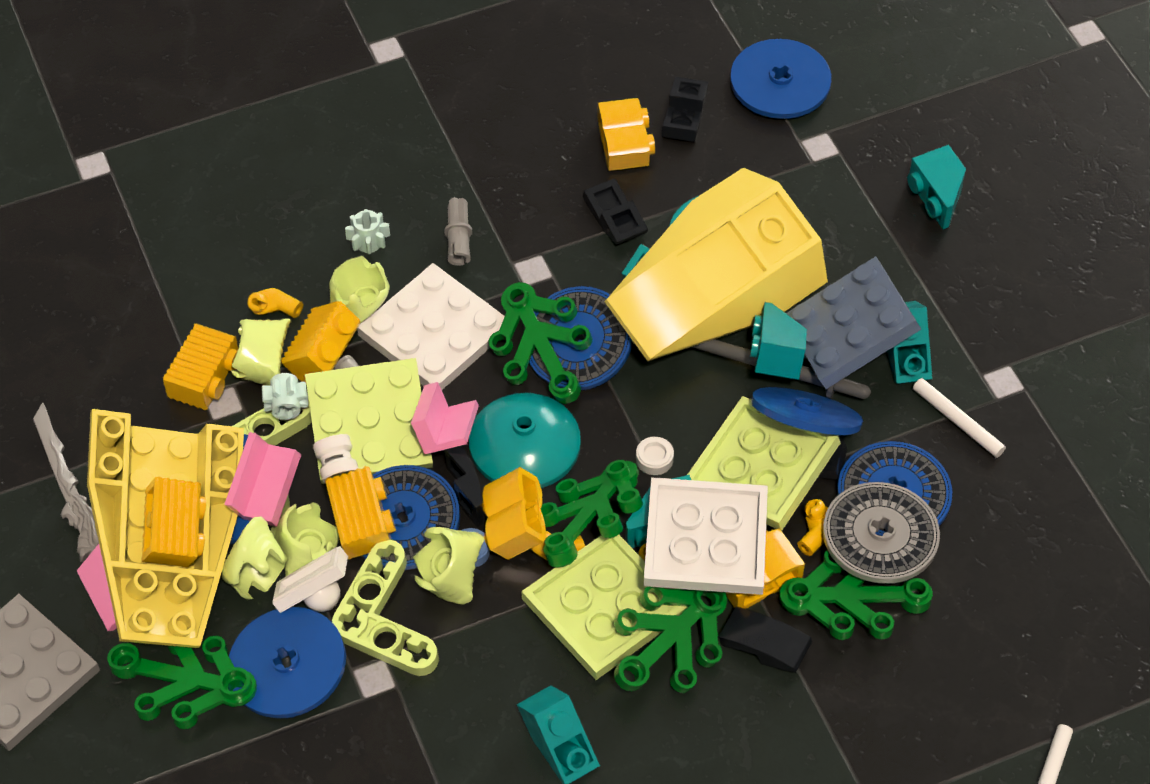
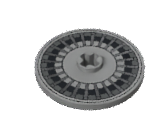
M869 482L846 489L831 502L824 518L823 538L831 557L848 573L874 583H898L919 575L931 564L938 550L940 530L935 514L921 497L895 484ZM880 528L887 530L883 536L876 534Z

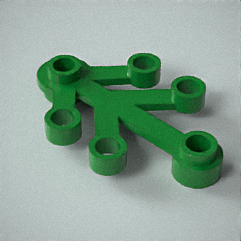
M518 282L510 285L505 289L501 297V304L506 314L500 330L493 333L489 338V346L493 353L497 356H505L513 348L511 338L520 318L525 326V331L514 360L507 362L503 368L506 379L513 385H519L527 379V366L536 347L551 376L549 390L554 399L563 404L575 401L580 395L581 385L572 372L564 371L549 340L570 344L577 350H585L592 344V335L584 325H577L570 329L540 322L534 313L536 311L556 315L560 321L569 322L577 315V307L574 301L569 297H560L557 300L539 297L536 295L534 288L527 283ZM524 295L521 301L513 302L516 297ZM566 305L571 306L568 312L560 313L562 307ZM579 334H586L584 340L580 342L575 341ZM506 340L504 346L495 347L498 341ZM516 368L521 369L517 376H510L512 370ZM565 380H568V381H569V383H568V385H567L566 387H564V388H558V387H557L558 384L561 383L562 381H565Z
M616 460L611 462L600 476L581 483H577L575 479L569 478L562 480L556 485V492L560 501L568 504L557 507L553 502L542 504L541 512L544 517L545 527L554 526L563 519L576 516L563 532H555L545 539L543 551L550 566L564 567L571 564L577 558L578 552L574 541L596 514L599 517L597 526L602 537L612 538L622 532L621 520L618 514L613 513L609 499L613 494H618L617 501L623 513H634L643 506L640 493L635 489L639 475L635 463ZM596 491L595 494L577 500L582 495Z
M828 550L824 554L823 563L808 577L789 579L780 589V602L789 613L797 616L809 613L830 629L831 635L838 640H846L852 636L855 625L853 617L869 628L871 635L877 639H887L892 635L894 628L893 617L886 612L875 613L863 603L900 602L907 612L920 614L929 609L933 596L931 586L921 578H913L905 582L903 586H861L866 580L849 573L835 587H821L833 573L844 571L837 563L830 560L832 557ZM912 591H919L923 594H914ZM797 592H798V593H803V594H805V595H804V596H797V595H795L794 593H797ZM823 603H836L849 614L843 612L835 614ZM843 623L846 624L848 628L839 629L836 626V624ZM884 623L888 627L885 629L878 628L875 624Z
M646 587L640 594V602L645 609L655 611L663 604L686 606L688 608L680 616L637 613L630 608L623 609L614 619V627L621 635L628 636L636 630L663 632L639 656H627L616 666L614 671L615 681L626 691L640 689L649 678V668L675 643L676 670L670 677V684L675 691L686 693L697 682V675L693 670L691 626L699 619L703 644L696 650L697 662L703 667L710 668L722 658V648L718 644L717 617L726 608V592ZM648 592L655 593L659 601L652 602L648 598ZM701 596L708 597L711 600V606L706 605L702 601ZM622 617L630 618L633 627L625 626L622 622ZM704 649L711 650L714 654V659H708L704 655ZM624 671L632 672L635 676V681L627 680L624 676ZM678 674L687 676L689 685L682 684L678 679Z
M210 636L202 644L205 659L210 663H215L220 675L204 672L193 649L190 647L167 645L168 650L178 656L183 667L143 659L137 647L131 643H121L114 646L107 656L111 672L118 678L131 679L136 675L173 682L153 693H143L136 698L134 702L135 710L138 717L144 721L157 718L162 706L198 689L210 691L191 702L181 701L172 708L171 714L175 725L180 729H189L197 723L198 715L221 704L231 707L245 705L253 699L257 692L254 676L243 668L234 667L228 656L225 640L220 636ZM213 647H221L216 652H210V649ZM237 687H242L241 689H239V690H237V691H232L233 689H235V688H237ZM146 704H154L150 709H142ZM184 712L191 713L186 718H179V716Z

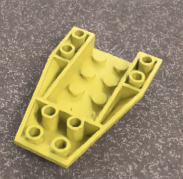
M742 168L692 200L604 302L646 360L650 361L752 327L755 315L762 316L765 302L772 303L785 312L825 285L828 280L822 241L779 182Z
M92 409L90 412L87 488L119 641L199 648L238 517L235 512L225 505V501L243 452L244 428L206 424L198 434L130 426L131 414ZM155 477L184 480L186 482L192 481L193 483L199 482L201 484L200 496L206 497L205 515L202 520H199V533H203L205 537L204 550L202 555L197 557L189 567L142 562L141 560L145 490Z

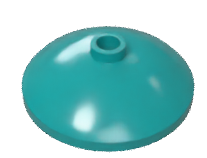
M535 393L511 394L491 402L476 416L469 436V450L472 461L479 472L492 482L521 467L538 478L541 488L556 483L573 468L581 447L580 429L572 413L558 401ZM520 426H530L526 429L519 428Z

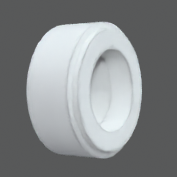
M648 437L637 446L636 463L644 473L661 475L672 467L674 450L666 439Z

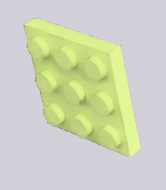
M416 358L305 374L315 442L333 435H349L352 444L351 458L357 461L359 469H362L364 466L370 467L372 474L399 465L433 468L431 453L424 454L411 424L422 393ZM317 459L321 484H326L323 483L320 474V469L322 467L321 460Z
M742 396L687 475H690L691 480L768 486L766 524L776 529L780 528L782 531L841 443L838 435L811 432L771 419L756 410L751 404V399Z
M620 535L612 538L599 536L579 550L577 558L571 564L564 567H555L521 591L522 600L595 680L663 632L636 630L631 635H621L614 627V619L623 609L630 608L637 613L680 616L688 608L686 606L663 604L659 609L650 611L641 605L640 594L647 587L644 586L645 561ZM648 592V598L652 602L659 601L655 593ZM622 617V622L625 626L633 627L630 618Z

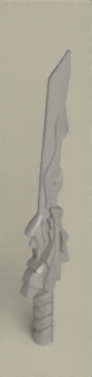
M42 403L33 421L66 501L60 515L63 519L67 518L69 520L70 526H74L75 529L78 528L80 535L77 542V552L80 554V562H84L99 544L92 508L86 503L87 498L79 495L76 489L79 481L68 470L62 455L65 447L55 434L46 407Z

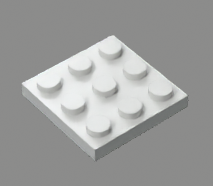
M432 263L375 311L374 314L362 322L357 330L359 337L391 361L416 358L420 384L424 386L438 382L441 390H443L490 348L489 338L493 333L500 330L505 316Z
M651 477L644 586L763 595L768 486Z

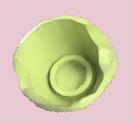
M364 256L346 260L334 270L329 282L330 303L341 301L360 319V322L374 314L383 304L390 290L389 282L381 264L378 262L371 264Z
M241 320L239 322L241 326L238 329V333L241 335L239 349L232 363V367L238 371L231 370V372L237 378L270 386L271 378L281 372L282 347L284 346V340L286 339L291 320Z
M315 502L303 505L297 509L296 504L292 505L282 515L277 527L273 526L271 528V533H273L274 538L287 556L284 567L286 576L337 547L339 541L337 527L321 519L320 506Z
M262 516L254 517L243 529L225 560L221 572L222 579L227 584H230L241 597L247 600L253 599L248 593L250 586L267 592L284 569L287 561V556L274 538L273 533H271L267 521Z
M430 527L426 529L424 536L431 539V542L413 557L422 576L420 578L415 575V581L420 587L445 601L460 605L471 602L473 598V571L476 568L475 563L477 562L481 545L484 542V536L477 532L444 527Z

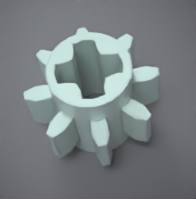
M364 209V211L358 212L355 216H350L351 226L345 227L346 240H352L354 251L359 249L362 252L371 254L379 248L386 247L385 237L390 236L389 223L383 222V214L381 212L377 214Z
M280 373L273 376L270 380V386H262L264 411L272 410V415L280 420H289L297 417L300 414V407H308L306 382H298V378L290 373Z

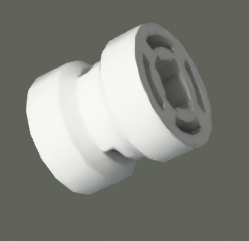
M333 435L313 444L315 456L322 463L320 474L323 483H326L325 480L327 478H333L335 475L340 476L342 473L347 474L349 471H355L358 468L357 461L351 458L352 444L349 435Z

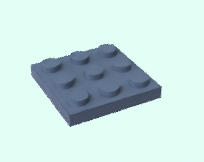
M876 256L786 313L807 329L805 355L825 389L921 330V327Z

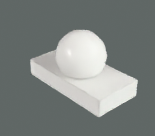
M340 546L336 547L277 581L272 604L280 613L304 600L308 608L316 612L323 613L332 610L341 597L337 580L345 576L348 555Z

